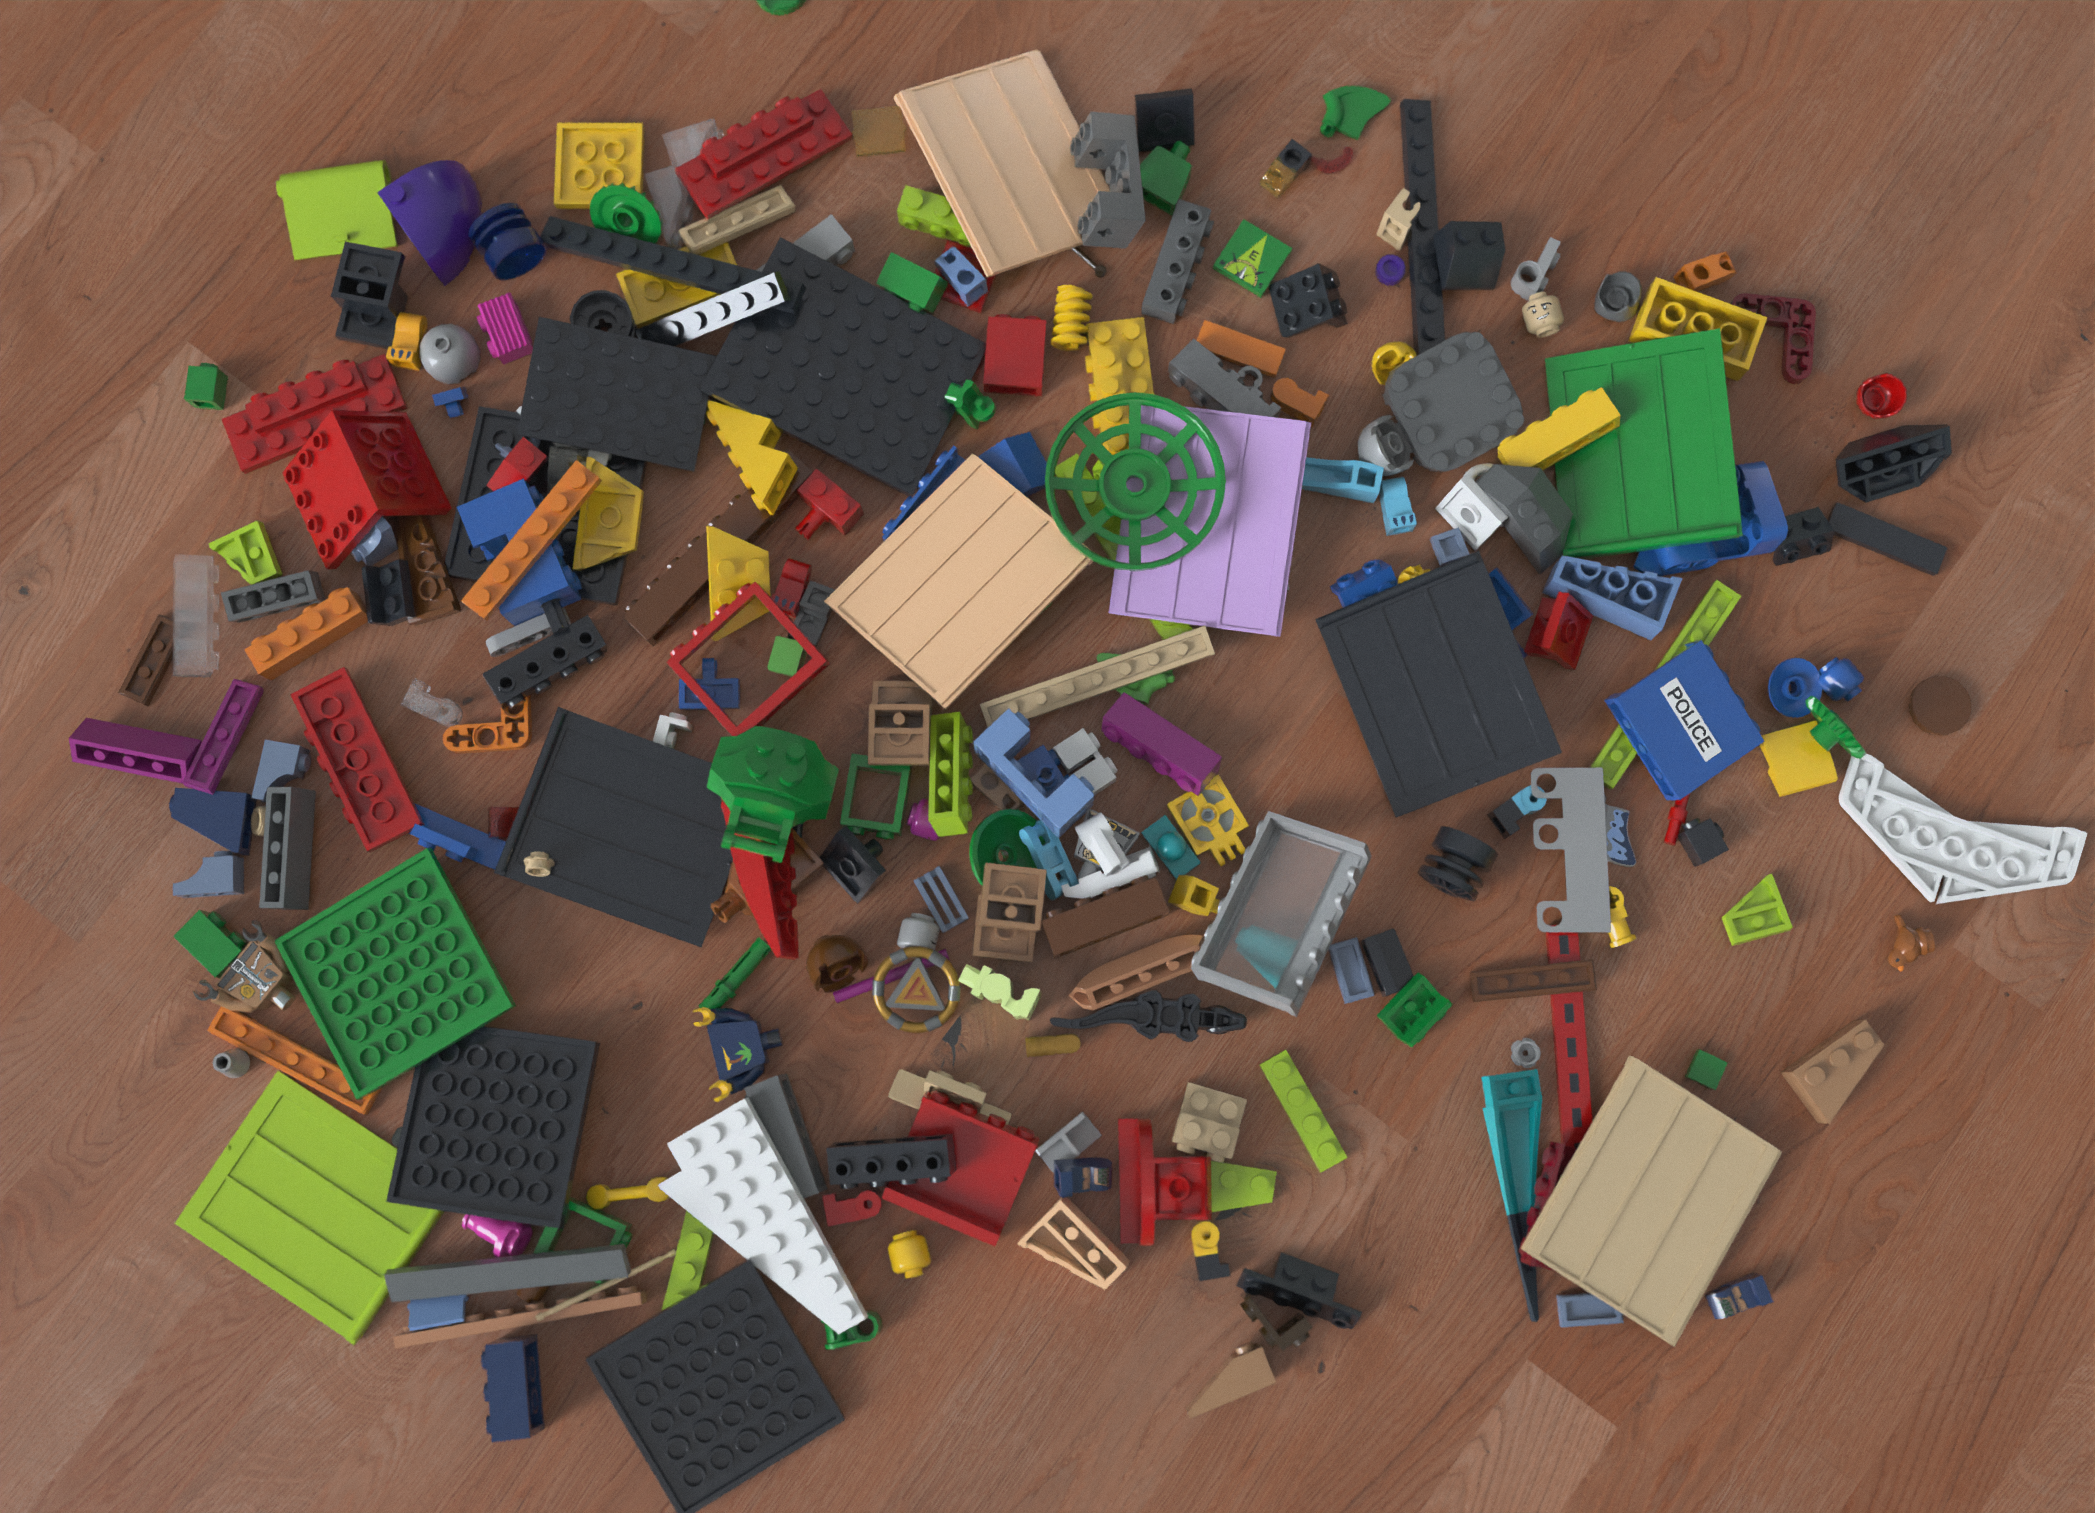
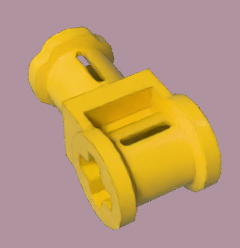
M1610 886L1611 932H1608L1611 939L1609 943L1610 948H1614L1637 938L1635 934H1631L1625 919L1628 915L1624 907L1622 892L1616 887Z

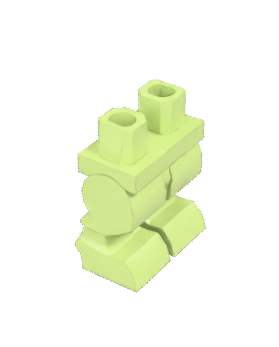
M966 964L958 980L972 988L971 994L981 1000L985 997L992 1003H1001V1006L1017 1020L1027 1019L1030 1021L1042 995L1040 989L1031 988L1024 991L1022 999H1014L1012 981L1004 975L996 974L985 965L980 971Z

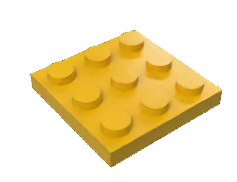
M557 123L554 205L556 209H590V203L595 193L603 186L607 187L611 183L620 185L624 182L626 187L635 186L636 191L642 193L645 132L643 123Z

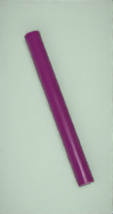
M946 948L938 951V953L950 960ZM922 958L926 969L935 966L929 960ZM913 961L891 969L886 975L885 985L902 979ZM874 976L833 992L836 1003L871 991Z

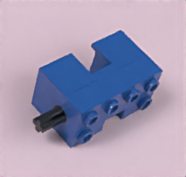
M523 478L462 504L457 509L473 547H480L489 562L500 554L545 498L542 493L539 494L535 485L530 487ZM557 538L553 540L499 607L501 615L514 626L545 613L553 634L562 633L567 628H570L562 608L581 600L578 590L582 589L576 573L572 572L562 557L565 554Z

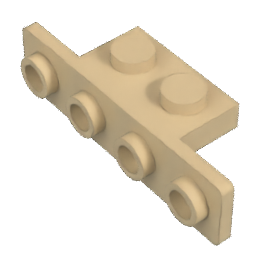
M900 1069L888 1095L890 1099L919 1110L922 1103L921 1099L925 1092L929 1091L932 1093V1091L938 1090L947 1094L950 1097V1101L958 1104L966 1102L977 1107V1112L988 1117L989 1114H995L1004 1118L1007 1121V1125L1011 1119L1010 1112L984 1102L987 1093L983 1092L981 1087L970 1082L963 1084L955 1081L950 1074L943 1071L935 1073L929 1070L925 1079Z

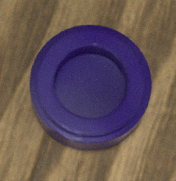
M1396 255L1382 257L1375 270L1377 279L1382 284L1388 286L1398 284L1405 274V263Z

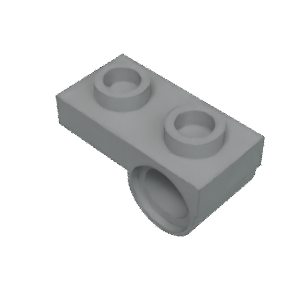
M1550 237L1537 262L1524 261L1518 266L1511 279V287L1521 298L1529 301L1531 295L1544 291L1549 278L1544 276L1548 268L1551 270L1555 268L1561 255L1556 252L1561 243L1560 241ZM1526 274L1530 276L1533 282H1525L1521 275Z

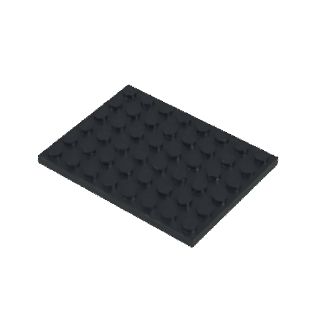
M780 237L762 272L772 274L780 271L783 278L802 282L805 285L806 291L796 314L769 308L735 322L701 386V391L734 408L772 419L779 431L907 496H913L956 411L954 404L947 402L945 399V394L952 382L963 386L966 379L971 381L986 352V343L922 310L917 312L909 308V303Z

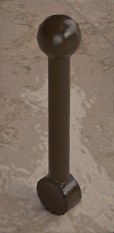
M1078 247L1071 248L1095 270L1096 277L1102 278L1105 276L1106 268L1103 265H1097Z

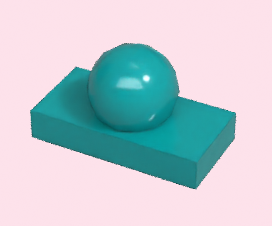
M1166 815L1141 832L1175 880H1177L1178 875H1186L1201 864L1200 860L1186 843L1184 837L1179 834Z

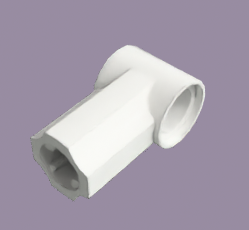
M1101 812L1075 827L1082 843L1088 851L1091 850L1107 877L1115 875L1129 864L1127 857L1113 837L1114 833Z

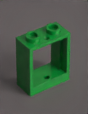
M852 753L840 825L842 827L847 826L854 835L864 836L865 831L876 832L877 838L894 840V835L902 836L913 766L868 765L867 755ZM858 770L901 777L893 824L851 818Z
M570 1197L565 1225L571 1212L575 1211L615 1229L616 1232L610 1245L625 1244L627 1249L633 1233L629 1232L632 1224L602 1210L593 1209L588 1204ZM545 1226L533 1254L554 1252L564 1229ZM598 1280L594 1282L602 1284L607 1280Z

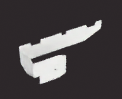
M1149 846L1127 855L1129 864L1115 875L1107 877L1100 870L1078 879L1079 884L1070 887L1068 883L1062 885L1061 888L1065 897L1092 898L1102 894L1105 890L1131 883L1132 880L1144 875H1148L1149 879L1156 877L1155 872H1160L1152 847Z

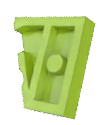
M257 520L209 543V547L226 559V563L234 570L239 571L241 576L250 585L276 579L283 575L264 523Z
M1768 874L1722 917L1732 946L1787 932L1793 928L1772 874Z

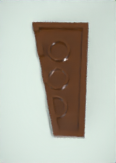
M394 516L399 559L408 560L415 617L409 619L408 624L417 626L462 612L428 516Z

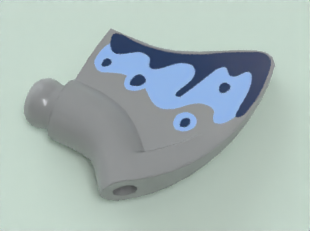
M1605 804L1608 862L1624 867H1633L1636 864V858L1627 829L1630 811Z

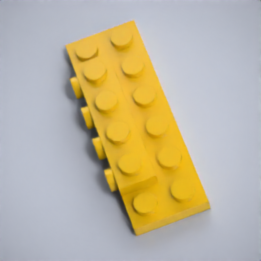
M1144 317L1088 323L1089 331L1087 336L1090 355L1085 356L1087 373H1092L1093 383L1089 384L1090 401H1098L1124 393L1154 394ZM1129 405L1111 408L1093 416L1094 429H1099L1101 433L1111 427L1129 424ZM1129 434L1113 437L1102 445L1112 455H1115L1120 451L1129 449Z

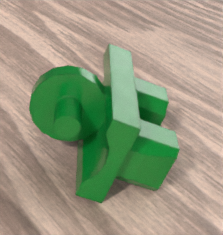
M966 379L963 386L952 382L945 394L947 402L954 404L955 412L961 415L972 428L978 429L979 421H988L995 414L996 405L990 397L984 396L973 381Z

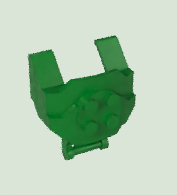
M754 726L738 736L720 737L710 768L707 788L720 795L731 811L721 847L743 849L773 857V861L782 863L791 828L810 819H826L839 768L825 760L815 741L790 732ZM735 833H736V834L743 835V836H747V837L759 839V840H762V841L774 843V844H777V846H776V845H772V844H768V843H764V842H761V841H757V840L745 838V837H742V836H738V835H735Z

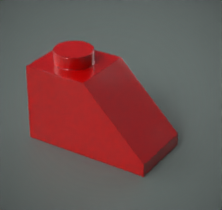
M523 437L505 457L486 486L495 491L523 478L529 483L545 465L548 458L542 451Z

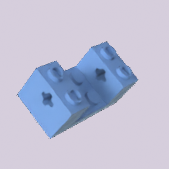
M1008 708L973 742L975 754L1060 838L1093 806L1095 795L1092 791L1094 787L1083 776L1078 779L1072 774L1046 799L1045 794L1047 792L1036 780L1030 782L1024 775V768L1014 759L1030 742V729L1028 727L1030 723L1019 711L1014 714Z

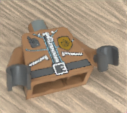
M252 920V925L258 931L256 933H249L243 928V936L250 942L215 983L218 989L214 990L207 980H201L199 983L208 987L207 993L202 995L195 991L193 993L198 1000L206 1001L211 998L212 1003L231 1011L253 1012L257 1009L266 1010L272 1003L285 1011L296 999L294 995L285 989L293 977L275 944L276 939L268 932H262V924L258 920Z

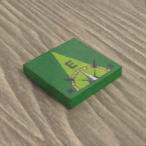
M1243 219L1215 261L1213 269L1262 298L1291 254L1292 248Z

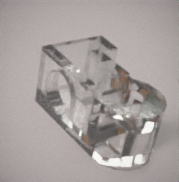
M414 678L401 705L446 727L459 724L463 716L461 707L451 699H439L428 694L431 687Z

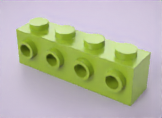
M905 185L897 209L899 225L910 230L929 233L937 238H946L965 246H971L945 196Z
M960 711L931 715L928 820L938 837L967 834L968 821H972V808L970 803H968V795L973 793L972 781L969 777V769L973 768V758L969 751V743H973V731L970 725H966Z

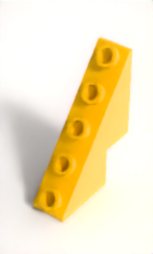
M708 400L707 406L709 409L706 410L705 414L713 426L718 424L720 430L716 434L725 447L730 446L732 451L728 452V456L736 468L741 466L743 472L739 476L748 490L753 488L755 494L751 495L754 503L760 511L766 509L770 515H774L798 469L788 453L774 449L781 436V432L775 426L772 419Z

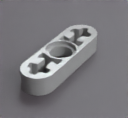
M562 608L570 625L571 622L565 608ZM544 613L488 638L485 643L490 655L498 657L549 636L553 632Z

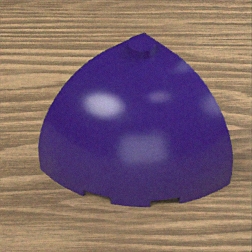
M441 160L411 170L377 193L442 284L446 286L469 263V257L475 245L479 243L483 221L481 220V197L466 167L457 161Z

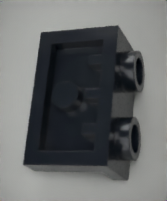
M398 559L381 567H362L369 624L394 626L415 617L408 560Z

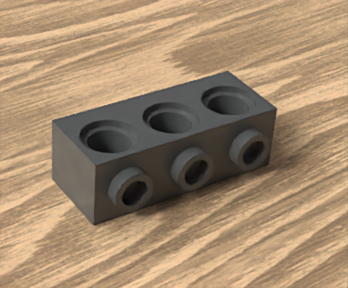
M311 570L221 592L228 621L236 623L326 600L319 574Z

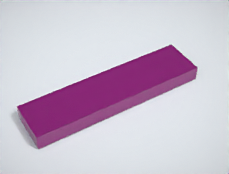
M233 679L182 781L185 787L214 794L264 692L261 686Z

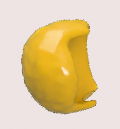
M1389 342L1379 347L1371 360L1372 371L1378 383L1385 385L1390 375L1389 372L1396 366L1417 356L1415 350L1404 342Z

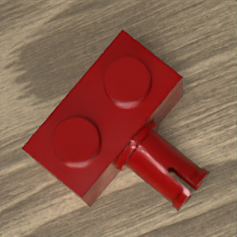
M817 468L797 490L801 500L812 509L795 527V530L801 536L804 535V538L808 541L825 521L833 525L843 535H846L864 515L861 504Z

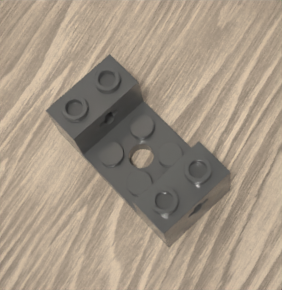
M1090 112L1085 122L1081 123L1076 137L1072 138L1070 152L1074 156L1075 167L1106 170L1105 180L1109 184L1110 192H1097L1092 202H1089L1083 216H1080L1078 220V232L1082 234L1083 246L1127 248L1146 221L1135 115Z

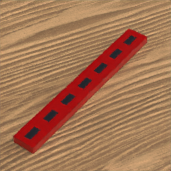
M1546 932L1548 964L1580 961L1578 932ZM1583 992L1550 995L1561 1143L1576 1149L1593 1122Z

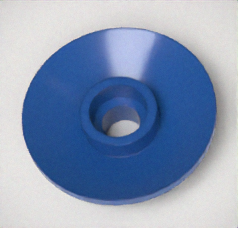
M1802 658L1786 659L1775 667L1769 678L1768 694L1772 705L1779 713L1795 718L1811 713L1806 706V699L1813 695L1820 701L1823 690L1818 683L1820 673L1811 662Z

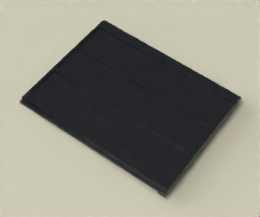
M1479 551L1315 619L1396 818L1562 753Z
M558 707L494 873L702 948L714 916L711 903L721 897L733 862L731 850L721 847L726 830L725 817L721 809V797L707 788L712 763ZM532 852H544L549 855V859L554 861V866H551L548 876H531L525 872L524 858L530 856Z

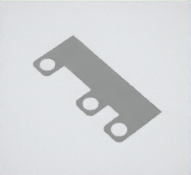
M1535 768L1531 772L1533 796L1536 798H1562L1563 818H1539L1533 823L1534 845L1538 849L1565 850L1567 901H1541L1538 903V928L1542 932H1611L1603 768ZM1550 774L1555 778L1556 787L1553 791L1545 793L1539 790L1537 779L1540 775ZM1546 824L1553 825L1558 830L1557 840L1550 844L1543 842L1539 837L1540 828ZM1556 907L1561 911L1562 921L1559 925L1549 926L1544 922L1542 916L1546 908Z

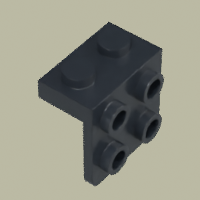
M1318 263L1270 285L1269 291L1280 333L1283 337H1293L1324 323L1336 328L1347 324L1345 317L1347 307L1344 300L1340 297L1338 290L1340 280L1334 270Z

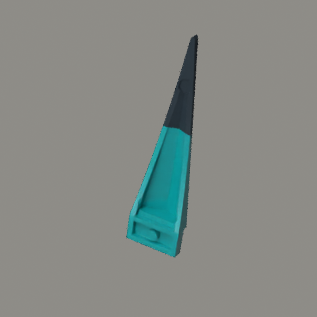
M1538 1069L1483 1076L1481 1078L1486 1103L1483 1113L1531 1321L1538 1322L1536 1266L1520 1262L1521 1253H1519L1521 1241L1526 1237L1529 1227L1527 1215L1530 1208L1534 1207L1536 1200L1534 1189L1537 1177L1538 1143L1543 1099Z

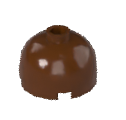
M824 935L818 938L806 959V970L811 983L817 991H819V988H822L825 993H830L849 985L855 980L851 975L856 973L858 969L863 973L868 965V957L862 947L846 935Z

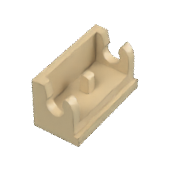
M1405 188L1401 190L1385 211L1377 232V236L1399 251L1406 241L1412 226L1411 222L1420 209V202H1417L1412 210L1408 211L1403 208V203L1407 201L1410 194Z

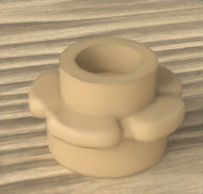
M532 852L530 856L524 858L525 872L531 876H548L551 866H554V861L549 859V855L544 852Z

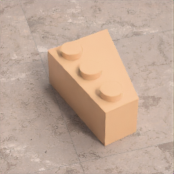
M1068 1197L1060 1198L1017 1243L1024 1248L1027 1247L1043 1255V1258L1051 1262L1054 1261L1068 1268L1070 1272L1103 1289H1106L1127 1268L1130 1262Z

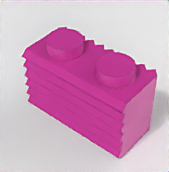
M506 293L478 305L481 315L477 316V320L482 331H488L491 340L487 342V346L493 358L498 357L504 365L532 354V340L518 304L511 293Z

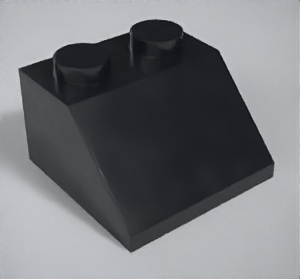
M1450 221L1433 235L1442 290L1495 289L1506 250L1501 222Z

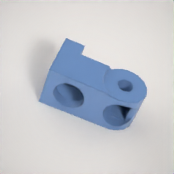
M951 247L934 260L939 272L949 281V284L957 291L968 307L988 292L985 277L955 247Z

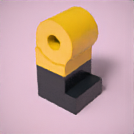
M1209 1221L1198 1222L1191 1232L1198 1280L1205 1281L1230 1277L1229 1264H1220L1217 1249V1242L1219 1240L1218 1228Z

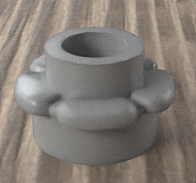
M1523 1038L1522 1041L1517 1040L1511 1046V1059L1517 1066L1522 1065L1523 1068H1531L1540 1059V1048L1530 1038ZM1524 1050L1528 1052L1527 1056L1523 1055Z

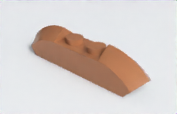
M1181 935L1168 938L1103 964L1088 973L1069 996L1083 1009L1096 1010L1192 971V958L1195 952L1201 949L1205 938L1202 935Z

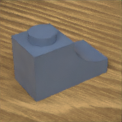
M383 516L351 552V555L357 562L363 560L367 566H373L398 549L392 527Z
M265 739L251 798L266 802L267 787H283L293 779H304V774L311 765L310 750L300 745Z
M232 851L214 852V857H203V864L196 874L185 881L173 883V896L195 898L244 894V859L233 856Z

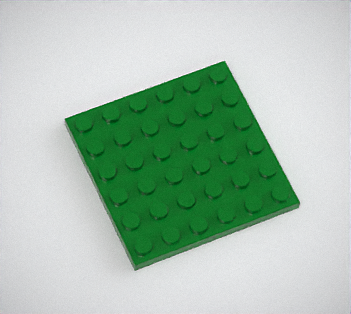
M432 848L424 849L275 940L281 956L356 1100L365 1098L516 1007L513 998Z

